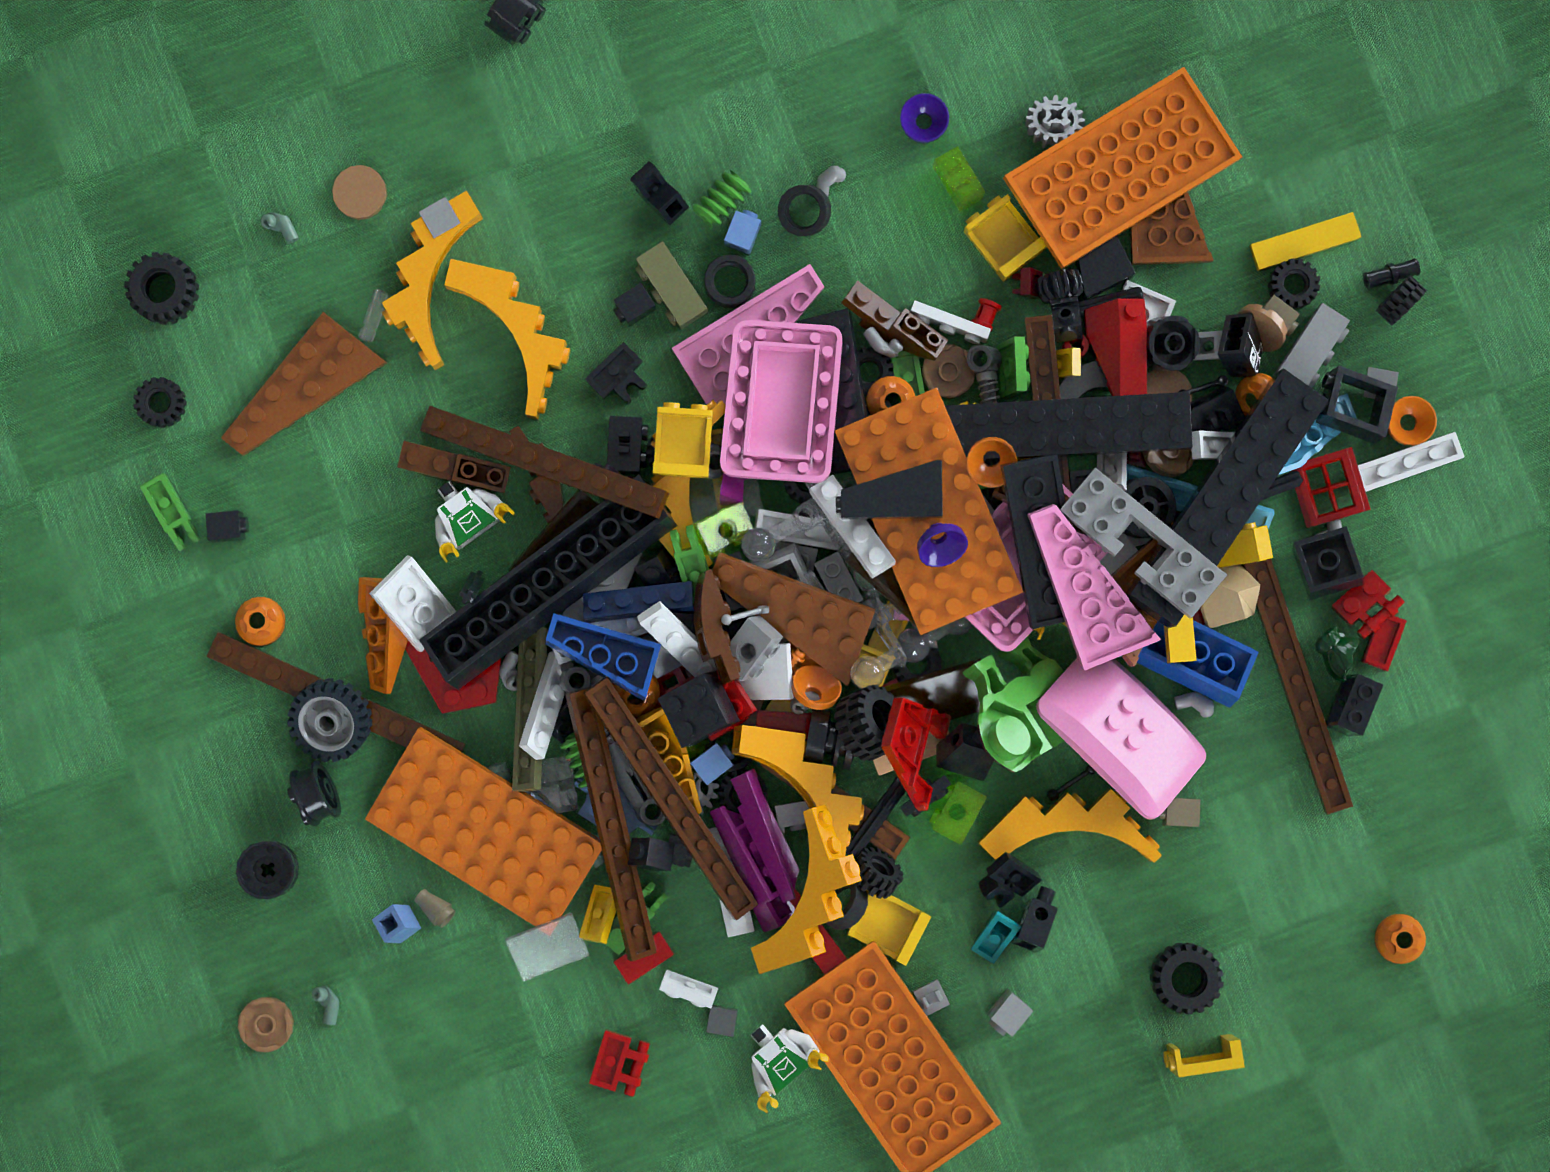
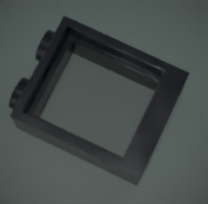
M1337 366L1332 371L1327 372L1322 380V388H1324L1322 395L1329 401L1316 418V423L1374 444L1385 438L1398 387L1342 366ZM1341 382L1376 395L1369 423L1335 411Z
M1360 674L1346 675L1347 681H1341L1325 722L1327 728L1346 736H1363L1384 684ZM1340 700L1345 702L1344 706L1339 705Z

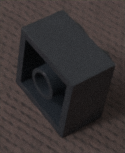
M1347 526L1293 542V553L1309 601L1363 584L1364 575Z
M716 671L701 674L658 698L681 748L695 745L740 721Z

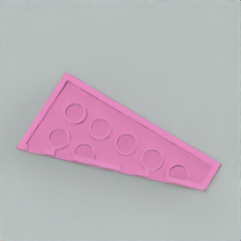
M811 264L672 348L705 404L714 399L715 402L722 400L726 405L733 331L739 322L743 320L795 323L823 291L824 285Z
M1055 504L1027 514L1078 660L1084 671L1161 640Z

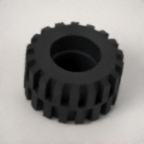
M153 252L152 257L144 255L141 257V263L135 261L132 264L135 267L133 272L128 270L126 274L130 279L125 281L124 287L128 289V292L125 293L126 298L131 302V307L137 313L151 322L167 325V322L177 323V318L179 317L185 319L188 316L186 312L194 310L195 306L192 303L193 301H198L199 295L196 294V290H199V284L195 282L197 278L190 270L191 268L176 256L173 257L169 253L164 252L163 255ZM161 275H172L175 280L173 295L164 302H152L149 296V288L153 280Z
M869 685L842 698L836 706L835 720L837 723L835 726L839 732L838 736L844 742V747L850 750L854 757L859 756L860 760L872 761L885 755L881 748L882 738L886 730L894 695L891 692H887L886 688L882 686Z
M1176 943L1175 946L1166 947L1162 954L1159 953L1156 956L1157 961L1151 967L1153 969V973L1150 974V980L1153 983L1151 987L1160 1002L1178 1013H1201L1204 1011V1008H1210L1214 1005L1213 1000L1215 998L1218 999L1221 994L1218 992L1220 988H1223L1224 984L1221 981L1223 971L1219 968L1220 963L1208 950L1192 943ZM1184 962L1196 964L1201 971V983L1190 994L1178 993L1172 985V974L1175 968Z

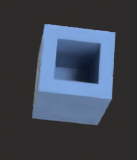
M743 210L742 213L735 211L724 239V245L750 255L761 227V220L757 219L758 215L748 210Z
M716 743L690 764L706 785H708L734 765L731 760L735 756L731 754L732 752L725 744L720 747Z
M392 904L372 919L384 943H402L421 929L409 905Z

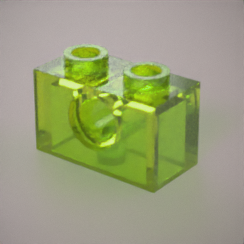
M958 146L934 159L933 168L960 212L984 198L985 190Z
M742 502L730 504L690 524L695 528L698 542L702 546L704 555L709 554L711 558L718 556L719 552H726L724 547L731 543L735 547L748 541L747 535L755 532ZM720 525L724 528L725 535L723 538L719 535L718 528Z
M956 781L954 785L951 784L947 787L949 792L942 797L946 799L942 809L936 808L929 822L933 824L932 830L962 845L987 796ZM953 804H960L964 809V814L960 819H952L949 815V809Z

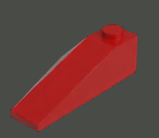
M1115 299L1085 309L1086 338L1097 356L1098 366L1104 372L1111 396L1147 394V321L1145 299Z

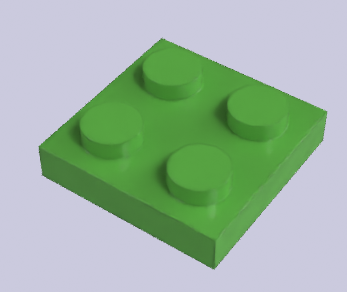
M1014 336L997 345V349L1002 356V363L998 369L999 399H1010L1027 391L1030 384V374L1026 371L1029 348L1025 344V336Z

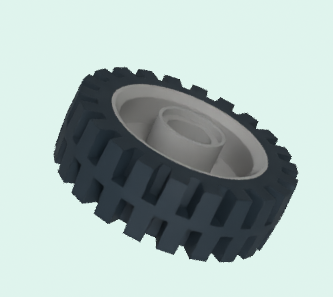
M327 678L324 681L322 679L317 680L305 687L290 705L291 708L288 711L290 718L287 721L288 727H292L289 731L290 736L296 737L297 739L294 741L296 746L302 745L304 747L302 752L305 754L311 752V758L315 760L319 757H322V762H328L330 759H332V762H338L340 759L344 760L353 755L370 734L371 729L369 728L372 726V719H369L372 712L371 708H366L368 701L366 698L363 700L360 698L362 693L359 689L356 692L352 690L354 687L352 684L343 685L344 680L338 679L335 682L333 678ZM325 716L331 717L334 724H330Z

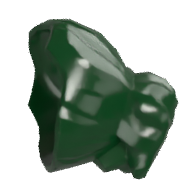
M1334 626L1317 639L1315 648L1316 652L1323 656L1329 675L1335 680L1345 682L1347 681V671L1354 665L1353 654L1359 645V640L1354 637H1345L1343 632L1338 631L1339 626Z

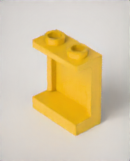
M1008 194L1003 198L998 195L987 204L989 209L981 215L979 212H976L965 221L967 226L964 229L966 236L1003 282L1047 248L1042 238L1036 235L1010 202L1011 197Z
M664 402L663 407H657L653 475L709 479L713 410H707L708 405L691 404V409L680 408L679 403Z
M866 890L868 905L865 914L858 923L848 928L847 935L867 945L875 940L884 954L906 966L931 916L893 895L888 896L886 899L883 897L879 899L876 897V894L872 897L869 895V891Z
M1232 1034L1220 1035L1223 1052L1181 1058L1180 1049L1172 1043L1166 1044L1167 1051H1163L1165 1067L1169 1068L1178 1078L1245 1068L1241 1040Z

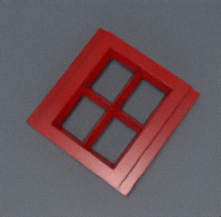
M1352 447L1309 459L1300 468L1290 471L1300 472L1303 478V482L1295 490L1307 528L1371 510ZM1341 461L1346 480L1331 484L1326 465ZM1321 467L1326 486L1311 490L1306 471ZM1348 485L1353 505L1339 509L1333 489ZM1328 491L1333 511L1319 515L1313 495Z

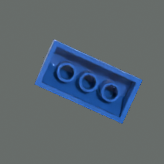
M1193 620L1197 661L1167 663L1164 625L1157 621L1153 631L1156 632L1161 640L1143 647L1138 655L1137 663L1230 708L1240 698L1259 652Z

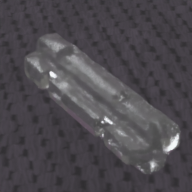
M379 289L373 290L371 296L373 301L368 305L363 320L365 325L361 327L359 333L360 339L367 342L374 341L376 335L374 330L378 328L382 311L384 310L381 302L388 298L387 292Z

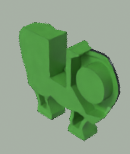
M1028 637L1014 650L997 653L1001 659L1012 662L1023 673V677H1017L1006 683L1001 676L999 668L995 665V659L992 654L962 672L966 678L975 682L978 691L980 708L977 727L983 749L997 764L1013 773L1022 770L1032 760L1050 750L1052 746L1054 748L1064 742L1039 716L1036 709L1038 700L1064 671L1056 660L1048 658L1033 648Z

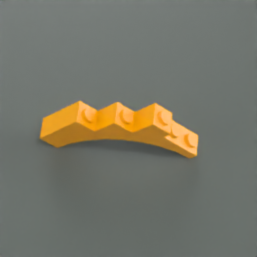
M467 190L448 201L460 221V224L433 238L422 217L411 223L415 231L410 234L418 247L422 245L424 247L396 262L400 269L396 272L403 286L409 284V287L381 302L386 309L382 311V314L389 326L394 324L400 330L408 325V328L404 330L412 343L417 341L422 351L418 352L426 367L431 364L435 370L445 364L436 347L431 328L430 303L433 285L441 263L451 247L467 230L483 219Z
M450 259L444 284L446 288L466 295L486 306L503 321L513 334L521 350L527 371L528 397L525 415L528 418L538 420L539 415L545 413L547 398H544L546 387L550 388L553 381L554 372H550V368L561 370L562 364L568 363L570 348H566L567 343L563 339L537 334V330L542 331L545 315L541 314L540 306L512 300V297H517L520 282L516 281L517 277L514 273Z
M713 399L706 404L708 405L707 410H713L712 426L725 414L726 405L722 400L715 402ZM656 432L652 435V437L654 438V440L650 443L654 448H655ZM654 475L651 478L653 480L651 486L669 493L665 505L669 508V514L678 525L672 530L676 529L679 533L682 549L689 548L691 545L686 534V526L693 525L689 506L690 477ZM668 532L659 541L674 558L675 551L670 538V532ZM702 547L707 565L710 567L713 562Z
M747 725L735 726L731 754L753 759L773 769L796 789L809 809L826 804L832 816V824L836 836L841 842L842 853L845 857L846 847L849 846L851 840V832L848 830V827L859 825L864 816L862 798L831 794V789H834L836 784V774L833 773L834 766L803 762L807 741H805L806 734Z
M1109 788L1087 810L1083 808L1086 803L1075 792L1072 795L1065 792L1044 814L1041 812L1044 807L1033 796L1030 799L1023 796L977 842L996 860L1005 852L1010 854L1016 848L1035 838L1056 832L1086 831L1116 838L1136 849L1153 863L1162 856L1157 851L1160 848L1159 844L1149 835L1144 838L1138 832L1141 827L1130 816L1126 819L1123 817L1130 807L1116 790L1113 791Z
M826 804L803 811L808 831L810 854L807 880L802 897L785 925L768 940L751 948L759 974L826 952L824 939L819 932L818 925L844 917L842 904L835 890L862 881L859 865L855 861L853 854L843 856L842 845L836 836L832 824L833 819Z

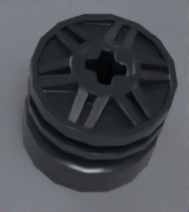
M812 709L803 762L822 764L825 755L828 754L831 755V766L836 768L838 756L844 757L843 770H850L855 757L850 750L844 747V742L840 740L839 732L835 726L837 722H831V709Z
M261 841L252 844L242 852L237 861L236 876L239 885L247 894L257 899H272L284 895L293 888L298 879L299 863L297 857L288 846L280 842ZM273 863L275 865L273 867V870L276 872L275 875L265 876L266 869L263 867L264 864L271 865Z

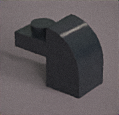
M650 161L630 178V181L636 188V192L668 225H671L689 208L679 192L666 182L656 166Z

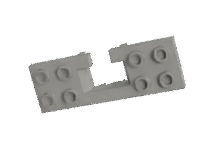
M1096 467L1060 509L1069 521L1102 547L1101 550L1105 553H1110L1113 557L1123 548L1124 544L1118 538L1132 521L1139 529L1142 528L1150 537L1158 541V545L1166 548L1165 552L1152 567L1144 561L1134 574L1141 579L1144 585L1148 584L1189 619L1195 615L1227 576L1219 567Z

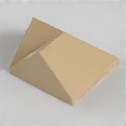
M1241 564L1220 568L1227 576L1200 607L1205 626L1214 628L1246 619L1255 614L1260 584Z

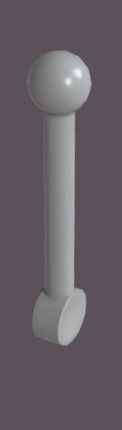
M758 606L757 609L731 616L724 614L721 622L724 625H729L734 620L756 614L769 613V606Z

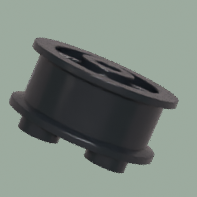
M1153 477L1127 480V491L1125 492L1170 527L1175 519L1177 508L1175 496L1169 486ZM1133 521L1123 532L1125 535L1133 538L1150 537L1142 528L1139 529Z
M313 761L311 767L303 771L292 770L290 772L289 780L291 787L287 788V793L291 802L297 804L301 819L306 826L311 825L315 827L320 824V820L330 815L336 818L341 815V804L336 787L328 771L319 761Z

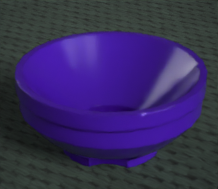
M929 93L917 94L908 99L902 107L900 113L901 127L904 133L913 141L919 143L933 142L939 139L948 127V108L935 95ZM920 115L929 116L932 120L931 126L927 129L919 128L916 125L917 117Z
M947 523L931 525L922 534L917 543L920 560L925 565L931 567H943L952 564L962 557L968 547V540L963 530L957 525ZM945 532L941 538L931 539L936 534Z

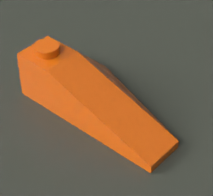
M359 577L358 608L359 613H364L366 629H362L363 638H367L369 645L366 662L370 689L384 694H391L408 639L369 594L383 578Z

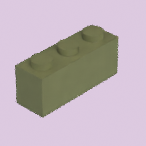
M663 241L636 258L638 267L635 268L636 272L643 282L649 281L653 287L650 290L651 295L657 304L663 302L668 310L664 314L673 327L678 325L680 330H683L708 313L704 302Z

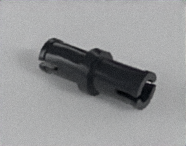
M1415 258L1395 265L1388 263L1384 268L1363 273V282L1368 290L1387 283L1394 285L1401 279L1420 275V265Z

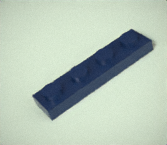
M688 581L583 593V619L586 623L635 618L659 601L671 612L694 611L693 583Z

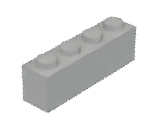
M1324 303L1319 305L1275 373L1284 368L1312 388L1320 377L1317 371L1321 365L1326 366L1335 354L1332 351L1333 346L1336 342L1341 343L1348 334L1349 329L1346 326L1350 320Z

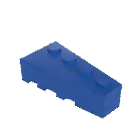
M553 613L545 642L547 646L603 678L608 677L611 683L643 701L646 699L661 648L659 643Z

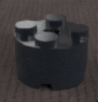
M495 0L487 14L491 20L490 22L485 21L484 25L510 45H514L517 42L524 44L531 35L530 27L535 21L539 22L547 9L543 7L542 0Z
M1176 315L1153 318L1147 322V367L1156 371L1181 370L1196 358L1200 348V337L1196 328H1193L1186 318Z

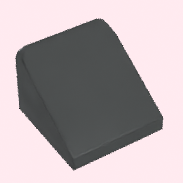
M712 1005L706 1032L733 1037L738 1009Z

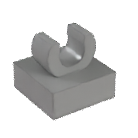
M938 979L913 991L919 1005L927 1016L950 1005Z

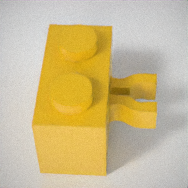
M1256 522L1246 523L1217 567L1259 562L1273 558L1267 525L1256 527Z

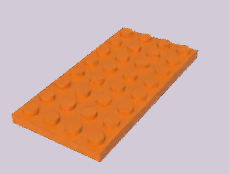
M1182 67L1009 172L1003 179L1060 268L1063 269L1233 165L1242 158V155L1185 67Z
M937 387L835 430L857 485L935 460H942L943 518L872 519L880 540L896 560L892 569L920 635L1024 593L979 485L968 473L966 467L967 457ZM936 523L957 525L963 530L968 540V547L962 557L952 564L943 567L925 565L920 560L917 551V543L922 534L931 525ZM945 532L936 534L931 539H939Z
M422 727L417 729L365 818L368 822L548 935L553 932L602 851L598 837L528 793L512 791V783Z
M875 940L784 1002V1005L802 1031L808 1034L820 1050L819 1053L828 1056L829 1060L825 1064L900 1172H932L1001 1124L998 1116Z

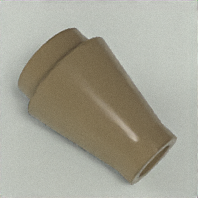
M423 889L414 899V902L419 905L434 926L438 925L443 928L455 915L456 911L452 908V904L429 893L426 889Z

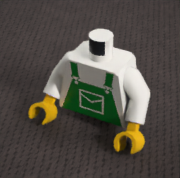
M451 481L445 483L437 490L445 503L437 508L438 515L435 518L436 539L440 547L439 553L446 563L448 562L446 557L449 553H454L456 558L459 557L456 549H462L498 522L506 523L503 519L504 514L510 512L514 515V511L495 494L480 488L471 490L468 487L458 492Z
M763 1024L751 1034L752 1038L761 1047L751 1057L753 1079L759 1097L757 1101L758 1108L768 1113L766 1105L769 1101L772 1107L777 1108L778 1101L771 1097L772 1093L775 1096L808 1067L821 1070V1067L818 1065L819 1059L828 1062V1056L819 1053V1048L808 1034L783 1028L776 1035L772 1036Z

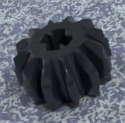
M1074 268L1061 269L1040 276L1037 279V291L1042 303L1051 304L1050 300L1080 296L1083 293L1082 276H1080L1079 270Z

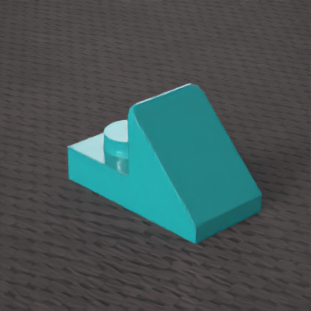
M999 911L992 913L986 927L973 943L971 950L994 964L1020 930L1021 926Z

